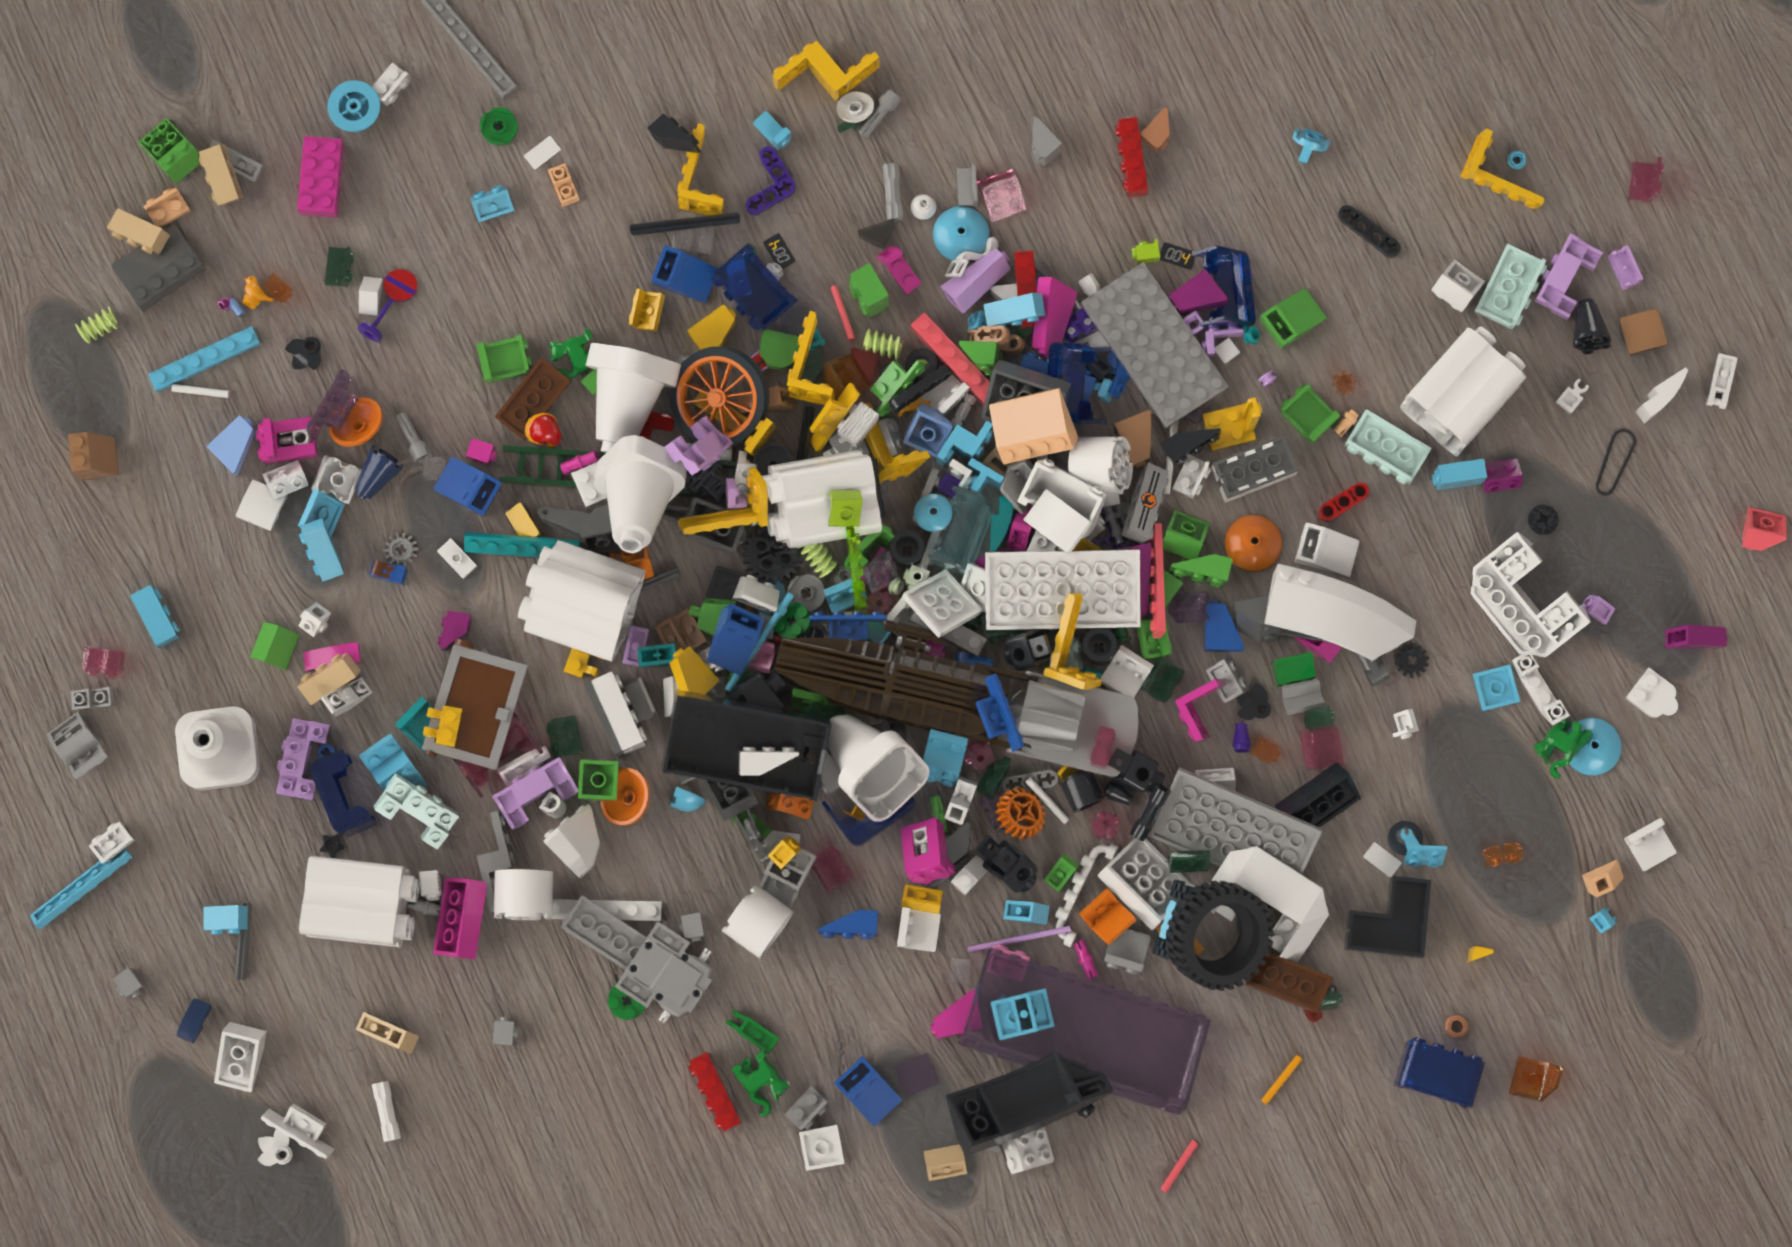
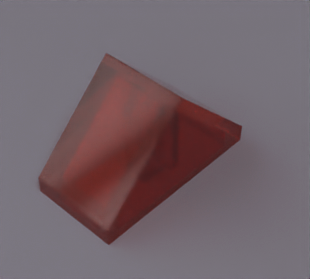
M857 348L850 349L852 357L870 386L874 381L880 355Z

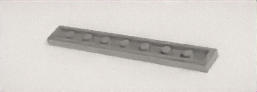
M420 0L503 99L518 88L446 0Z

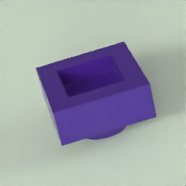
M945 473L937 491L954 499L961 481Z

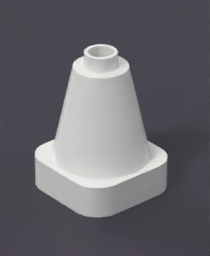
M591 343L586 366L597 370L596 440L603 442L601 452L607 453L625 436L640 435L663 386L676 388L680 364L631 348Z
M636 435L621 438L597 462L594 478L595 489L607 497L613 540L623 551L629 553L639 552L650 544L667 504L684 488L687 474L683 462L679 460L675 463L663 446Z
M234 706L194 711L183 715L177 722L175 735L179 771L182 780L187 785L197 790H211L246 785L258 776L260 758L256 723L247 711ZM202 734L209 736V743L206 745H201L198 741Z
M837 715L830 719L832 727L828 749L841 772L838 779L839 786L871 820L879 822L892 816L926 783L929 777V767L897 732L886 731L882 733L852 715Z

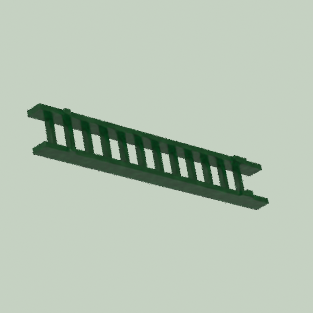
M503 445L504 453L520 454V460H518L517 465L518 477L500 476V482L503 484L578 489L575 481L561 480L562 470L560 464L563 463V457L582 456L592 451ZM598 452L600 459H601L606 453H604V452ZM525 454L539 455L537 479L524 476ZM544 455L558 456L556 480L542 479ZM718 460L717 462L723 468H729L728 478H733L737 462ZM682 489L676 495L697 497L689 489ZM705 490L699 492L700 495L698 497L712 498ZM726 492L720 497V499H726Z

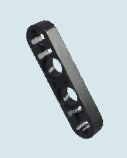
M1345 205L1340 208L1338 219L1341 223L1386 257L1395 258L1399 254L1401 246L1397 240L1352 206ZM1343 211H1350V217L1353 219L1355 216L1358 217L1353 225L1351 224L1352 219L1350 217H1346V219L1343 217ZM1363 221L1366 223L1367 229L1360 231L1356 224ZM1373 233H1379L1382 236V240L1374 242L1371 236ZM1385 239L1388 240V241L1386 242V244H1387L1388 246H1390V247H1391L1392 245L1395 246V251H1396V252H1394V251H1392L1391 253L1388 252L1389 247L1386 246V245H1384L1383 248L1381 247V245L1384 243Z
M947 365L941 366L896 396L889 403V406L895 413L901 411L946 381L953 372Z

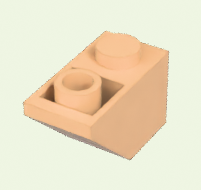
M1614 860L1582 875L1588 893L1595 897L1614 890L1624 878L1618 860Z

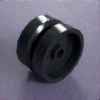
M768 444L756 452L753 464L757 465L756 469L761 476L768 475V466L772 465V462L781 464L793 462L794 459L786 447L779 444Z

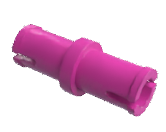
M593 450L590 453L582 456L577 455L574 459L561 463L560 467L563 474L566 475L598 462L600 457L598 452Z
M1085 940L1074 943L1073 946L1079 957V965L1082 964L1087 980L1098 977L1099 974L1092 961L1094 958L1092 955L1090 956Z

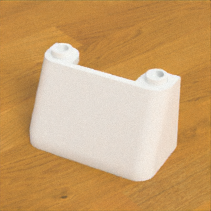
M1049 459L1038 460L1017 502L1024 506H1027L1028 503L1035 505L1047 489L1092 523L1082 538L1084 539L1092 534L1106 498L1104 490L1097 486L1093 487L1060 469Z

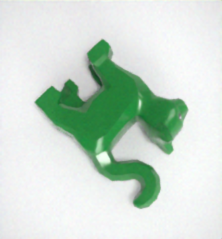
M590 328L585 329L583 335L572 337L563 343L557 341L550 343L551 361L561 359L566 354L569 355L573 364L572 371L557 369L569 379L577 377L581 372L589 368L586 366L589 352L586 351L584 345L593 337Z
M1567 718L1552 727L1544 740L1534 744L1536 753L1544 759L1547 765L1555 748L1565 754V759L1555 761L1549 769L1550 775L1554 778L1561 777V774L1557 772V768L1567 766L1593 736L1590 730L1582 732V725L1576 721L1572 723V731L1567 733V729L1571 724Z
M766 1049L758 1052V1055H756L759 1068L754 1070L751 1067L752 1060L750 1057L744 1059L742 1065H734L731 1068L736 1078L742 1083L746 1092H748L750 1100L754 1104L764 1107L759 1113L760 1117H766L770 1114L771 1105L765 1098L757 1097L756 1092L769 1084L773 1098L777 1101L779 1096H782L790 1086L789 1081L782 1079L776 1067L768 1061Z

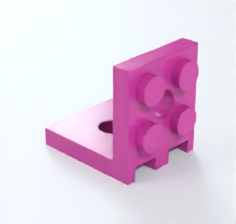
M1214 679L1175 700L1180 710L1178 713L1183 723L1186 722L1189 727L1187 732L1192 740L1195 739L1196 742L1204 741L1210 738L1193 703L1226 686L1223 679Z

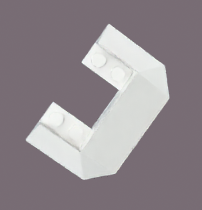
M1516 532L1473 567L1471 595L1519 654L1529 650L1532 655L1547 657L1591 621L1583 604L1579 606L1568 591L1543 611H1539L1518 585L1517 581L1539 565L1542 559L1531 547L1533 543L1519 532Z
M1258 846L1230 851L1211 880L1219 883L1220 881L1234 883L1250 891L1283 913L1272 929L1274 930V936H1269V939L1273 941V946L1271 947L1281 953L1280 957L1297 963L1329 916L1324 890L1321 886ZM1223 905L1211 910L1213 914L1216 911L1230 921L1236 915L1231 908Z

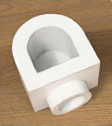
M551 792L542 800L539 807L545 814L553 818H560L566 812V804Z

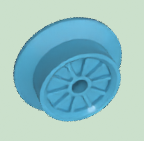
M357 80L347 81L338 85L330 94L327 104L328 114L332 122L344 131H363L369 128L378 118L380 99L376 91L369 84Z

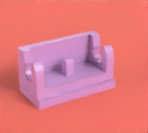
M1629 245L1622 247L1618 251L1615 250L1607 256L1622 291L1642 282V274Z

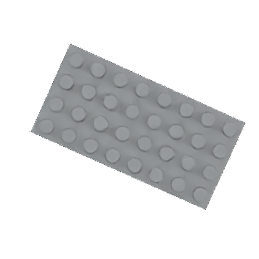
M1144 262L1080 303L1165 429L1228 389L1229 386Z
M1179 767L1169 789L1171 793L1162 806L1149 837L1219 867L1230 851L1258 846L1300 874H1303L1321 835L1322 828Z

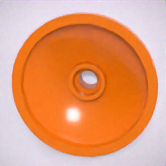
M360 397L351 399L342 404L333 413L329 421V434L341 446L353 447L361 445L370 440L380 429L383 421L382 409L376 401L370 398Z
M1247 515L1237 519L1228 529L1225 537V550L1227 556L1233 558L1232 563L1238 568L1249 572H1259L1272 566L1280 556L1282 537L1279 529L1271 520L1260 515ZM1256 538L1258 540V543L1253 544L1251 542V539Z
M620 768L618 770L617 800L600 801L602 812L610 822L621 826L631 825L644 815L650 801V788L646 778L641 772L632 768Z

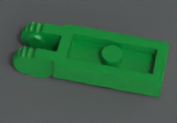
M734 1009L732 1011L733 1015L744 1021L741 1027H738L728 1019L725 1023L735 1029L739 1035L761 1050L766 1049L768 1054H770L780 1038L748 1016L745 1017Z

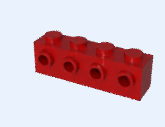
M1137 117L1118 119V124L1115 125V134L1120 140L1117 146L1118 153L1122 155L1123 162H1120L1121 173H1125V180H1123L1124 191H1127L1128 198L1147 195L1148 185Z
M708 1052L690 1060L691 1065L688 1068L692 1076H697L699 1080L697 1086L700 1093H705L708 1100L705 1103L709 1111H714L717 1117L714 1119L718 1130L722 1128L725 1132L741 1124L742 1122Z

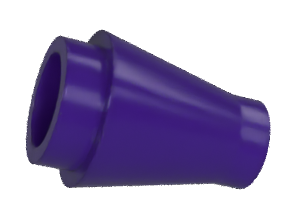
M1245 723L1235 724L1232 744L1235 752L1245 753L1250 751L1251 742L1247 724Z

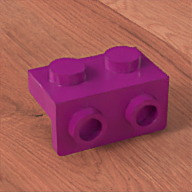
M1517 458L1485 463L1487 478L1483 482L1484 493L1522 487V472Z

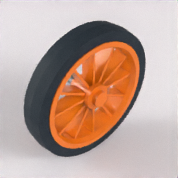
M708 347L693 353L681 363L676 388L670 387V405L677 424L685 434L696 442L698 439L694 436L690 427L711 406H713V410L709 420L713 424L719 407L723 430L721 433L727 435L733 442L731 446H734L752 436L757 431L755 428L761 420H765L769 408V388L762 370L748 355L730 347ZM716 361L728 363L721 387ZM711 362L714 385L700 369L702 365ZM732 366H734L743 375L725 389ZM695 371L710 390L689 382ZM746 377L751 391L732 393L731 389ZM691 387L708 394L707 398L687 400V388ZM752 393V407L730 399V397ZM708 400L709 404L693 416L688 403ZM728 403L750 412L744 423ZM725 409L739 425L737 429L728 432Z

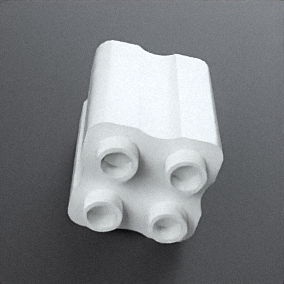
M1480 326L1475 331L1467 328L1408 393L1400 405L1401 410L1411 420L1427 431L1454 456H1458L1526 379L1522 372L1526 367L1524 362L1512 352H1508L1503 356L1492 347L1496 343L1495 337Z
M859 450L768 466V475L762 476L767 484L768 498L771 504H774V512L768 513L767 529L769 535L775 536L777 542L786 543L789 548L874 534L882 531L873 464L870 456L863 455ZM830 490H858L861 492L863 503L859 527L828 526L832 502L829 495Z
M560 540L556 542L553 549L544 547L537 565L533 564L529 571L526 586L531 587L529 597H524L518 612V618L526 621L524 632L612 662L632 625L646 570Z
M310 856L307 864L299 933L311 938L401 948L403 940L412 941L415 918L406 914V906L408 901L417 902L420 880L416 879L415 876H411V871L404 866Z

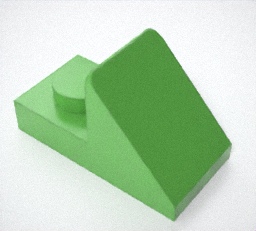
M1064 853L1045 877L1044 881L1059 892L1074 874L1079 864Z

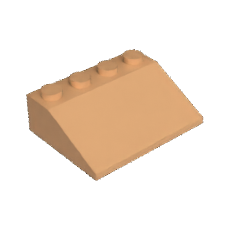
M1060 388L989 405L996 446L1003 464L1071 450L1079 440Z

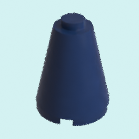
M372 445L355 486L356 495L364 500L366 498L371 499L404 468L403 464L400 466L396 464L398 460L381 448L379 451L375 450V445Z

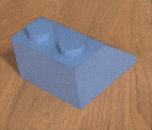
M919 403L904 434L903 443L922 452L928 451L929 455L937 458L953 428V424L938 410Z

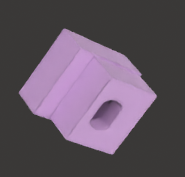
M1196 311L1183 319L1194 336L1206 328L1205 323ZM1194 322L1197 326L1191 329L1189 325Z

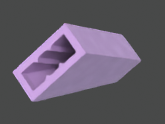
M995 248L967 267L961 277L951 278L940 287L947 300L963 314L1011 269L1008 264L1010 260L1004 251L1001 253Z

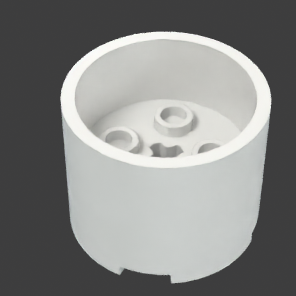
M1078 437L1079 440L1069 453V474L1093 487L1102 488L1104 494H1123L1124 489H1129L1133 473V463H1130L1128 451L1131 450L1128 440L1125 437Z
M527 869L495 871V919H502V916L510 920H541V916H544L546 920L552 919V871Z
M755 884L750 890L752 893L747 894L727 921L730 925L724 927L722 932L760 959L780 935L794 911Z

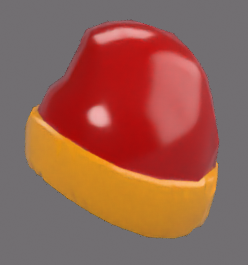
M539 413L529 418L526 423L525 435L531 443L538 445L546 444L548 448H554L561 442V432L558 428L557 419L553 415Z

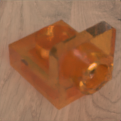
M1259 736L1249 754L1270 765L1272 761H1277L1281 752L1278 751L1280 746L1274 745Z

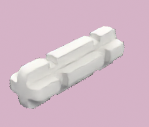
M966 394L964 397V403H961L954 415L956 417L951 421L953 428L957 424L962 426V420L965 421L972 408L970 406L974 405L976 401L973 395Z

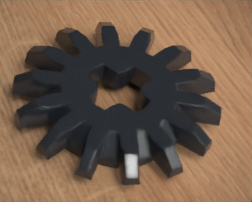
M1411 643V648L1408 649L1406 644L1404 645L1405 651L1402 649L1398 650L1401 656L1395 655L1396 658L1400 659V661L1395 662V665H1401L1397 669L1398 671L1405 670L1403 676H1406L1407 672H1409L1410 678H1413V673H1416L1417 677H1419L1418 671L1425 673L1426 670L1423 669V666L1429 667V664L1425 663L1429 656H1423L1427 651L1420 652V645L1415 649L1414 644ZM1408 656L1417 658L1415 666L1407 664Z

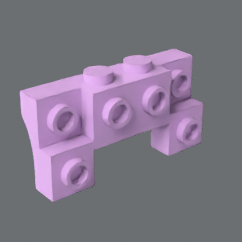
M1570 233L1559 255L1555 253L1550 263L1553 266L1550 271L1546 270L1542 278L1545 282L1535 302L1551 310L1550 312L1568 320L1578 301L1564 295L1578 267L1581 265L1593 271L1603 252Z
M707 415L690 427L694 436L698 439L693 445L689 447L680 435L664 447L669 457L675 463L681 460L691 475L701 469L704 471L712 466L713 463L721 458L720 454L733 444L727 435L715 428Z
M293 718L289 736L282 743L281 750L284 753L283 758L279 759L277 770H280V777L276 794L311 801L315 800L314 793L318 782L305 779L312 744L315 742L327 745L326 739L328 730L331 728L330 725Z
M560 757L541 768L538 766L528 771L529 775L524 778L522 776L515 778L511 781L512 785L492 796L513 831L530 821L523 810V807L554 789L557 790L563 802L578 793V787Z

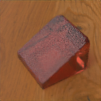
M1302 1008L1309 1023H1314L1323 1017L1320 1010L1316 1014Z

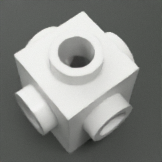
M921 564L912 565L910 569L907 568L903 579L906 580L905 586H908L907 589L909 590L931 578L929 577L930 571ZM914 575H921V579H914Z
M315 602L311 607L306 608L300 616L302 620L299 627L313 637L319 632L323 633L329 625L327 621L331 612Z

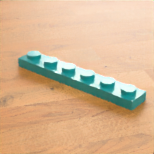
M465 532L464 552L539 558L544 547L553 549L558 540L577 547L580 546V541Z

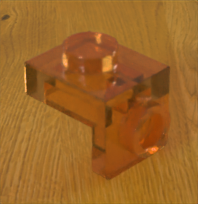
M272 273L260 286L278 303L286 302L292 295L293 289L275 273Z

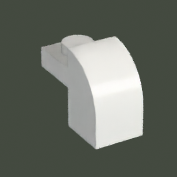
M959 777L944 819L960 825L963 824L978 783Z

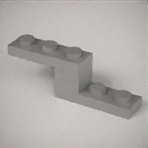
M931 469L921 498L925 495L933 494L934 486L938 487L941 476H938V469ZM934 508L930 510L932 515L937 513V510ZM913 516L912 524L919 526ZM942 530L932 532L920 563L926 566L927 569L929 565L932 566L936 555L933 553L935 547L939 548L943 537H940Z
M499 811L490 813L499 850L477 856L482 880L487 882L486 897L491 913H494L495 877H491V874H494L496 870L513 869L512 864L515 863L513 852L509 853L508 845L511 844L508 833L505 834L503 826H506L504 815H500Z

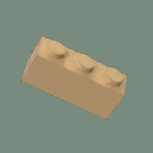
M219 144L199 151V161L201 166L205 168L206 181L208 185H211L213 201L218 206H224L243 199L244 197L226 145Z
M118 208L107 226V229L112 232L111 235L120 241L124 238L127 240L126 243L133 247L139 245L142 247L141 250L148 254L154 252L160 255L170 237L162 228Z
M348 652L342 656L340 653L330 660L329 664L323 663L315 669L316 672L313 674L309 672L300 678L301 682L298 685V689L310 705L319 701L322 696L335 691L357 677L361 670Z

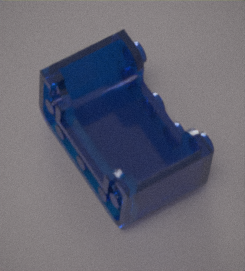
M745 243L711 273L712 278L710 280L716 287H722L725 291L723 295L728 301L731 302L733 300L737 305L735 307L742 316L746 315L748 317V324L754 330L765 331L798 300L793 294L786 291L785 286L781 285L762 263L759 256L753 255L754 249L750 244Z
M342 749L315 760L310 766V773L333 830L348 837L377 826L375 817L370 816L367 809L363 806L350 808L339 779L348 776L346 772L347 767L353 761L350 754Z
M1418 1037L1407 1040L1393 1086L1410 1088L1411 1091H1417L1453 1104L1458 1103L1459 1106L1467 1109L1473 1108L1485 1062L1482 1061L1483 1058L1472 1054L1468 1055V1057L1464 1056V1052L1457 1049H1452V1052L1444 1050L1445 1046L1433 1043V1046L1425 1044L1426 1040Z

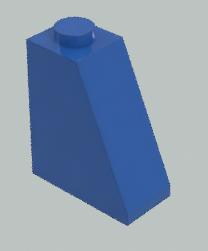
M1210 600L1204 606V652H1243V642L1226 605L1221 604L1219 600Z

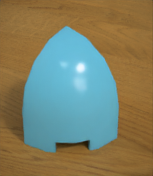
M676 787L670 806L681 811L691 812L702 807L706 800L696 794Z

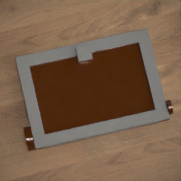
M456 639L434 709L442 711L443 705L462 709L455 748L436 744V738L425 736L422 750H425V755L436 758V755L439 754L497 771L528 665L473 650V643ZM431 718L429 727L438 730L440 719Z

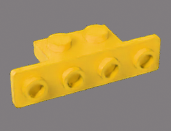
M849 383L837 401L829 399L809 428L814 433L810 443L817 452H820L826 445L841 420L859 397L860 393L853 383Z

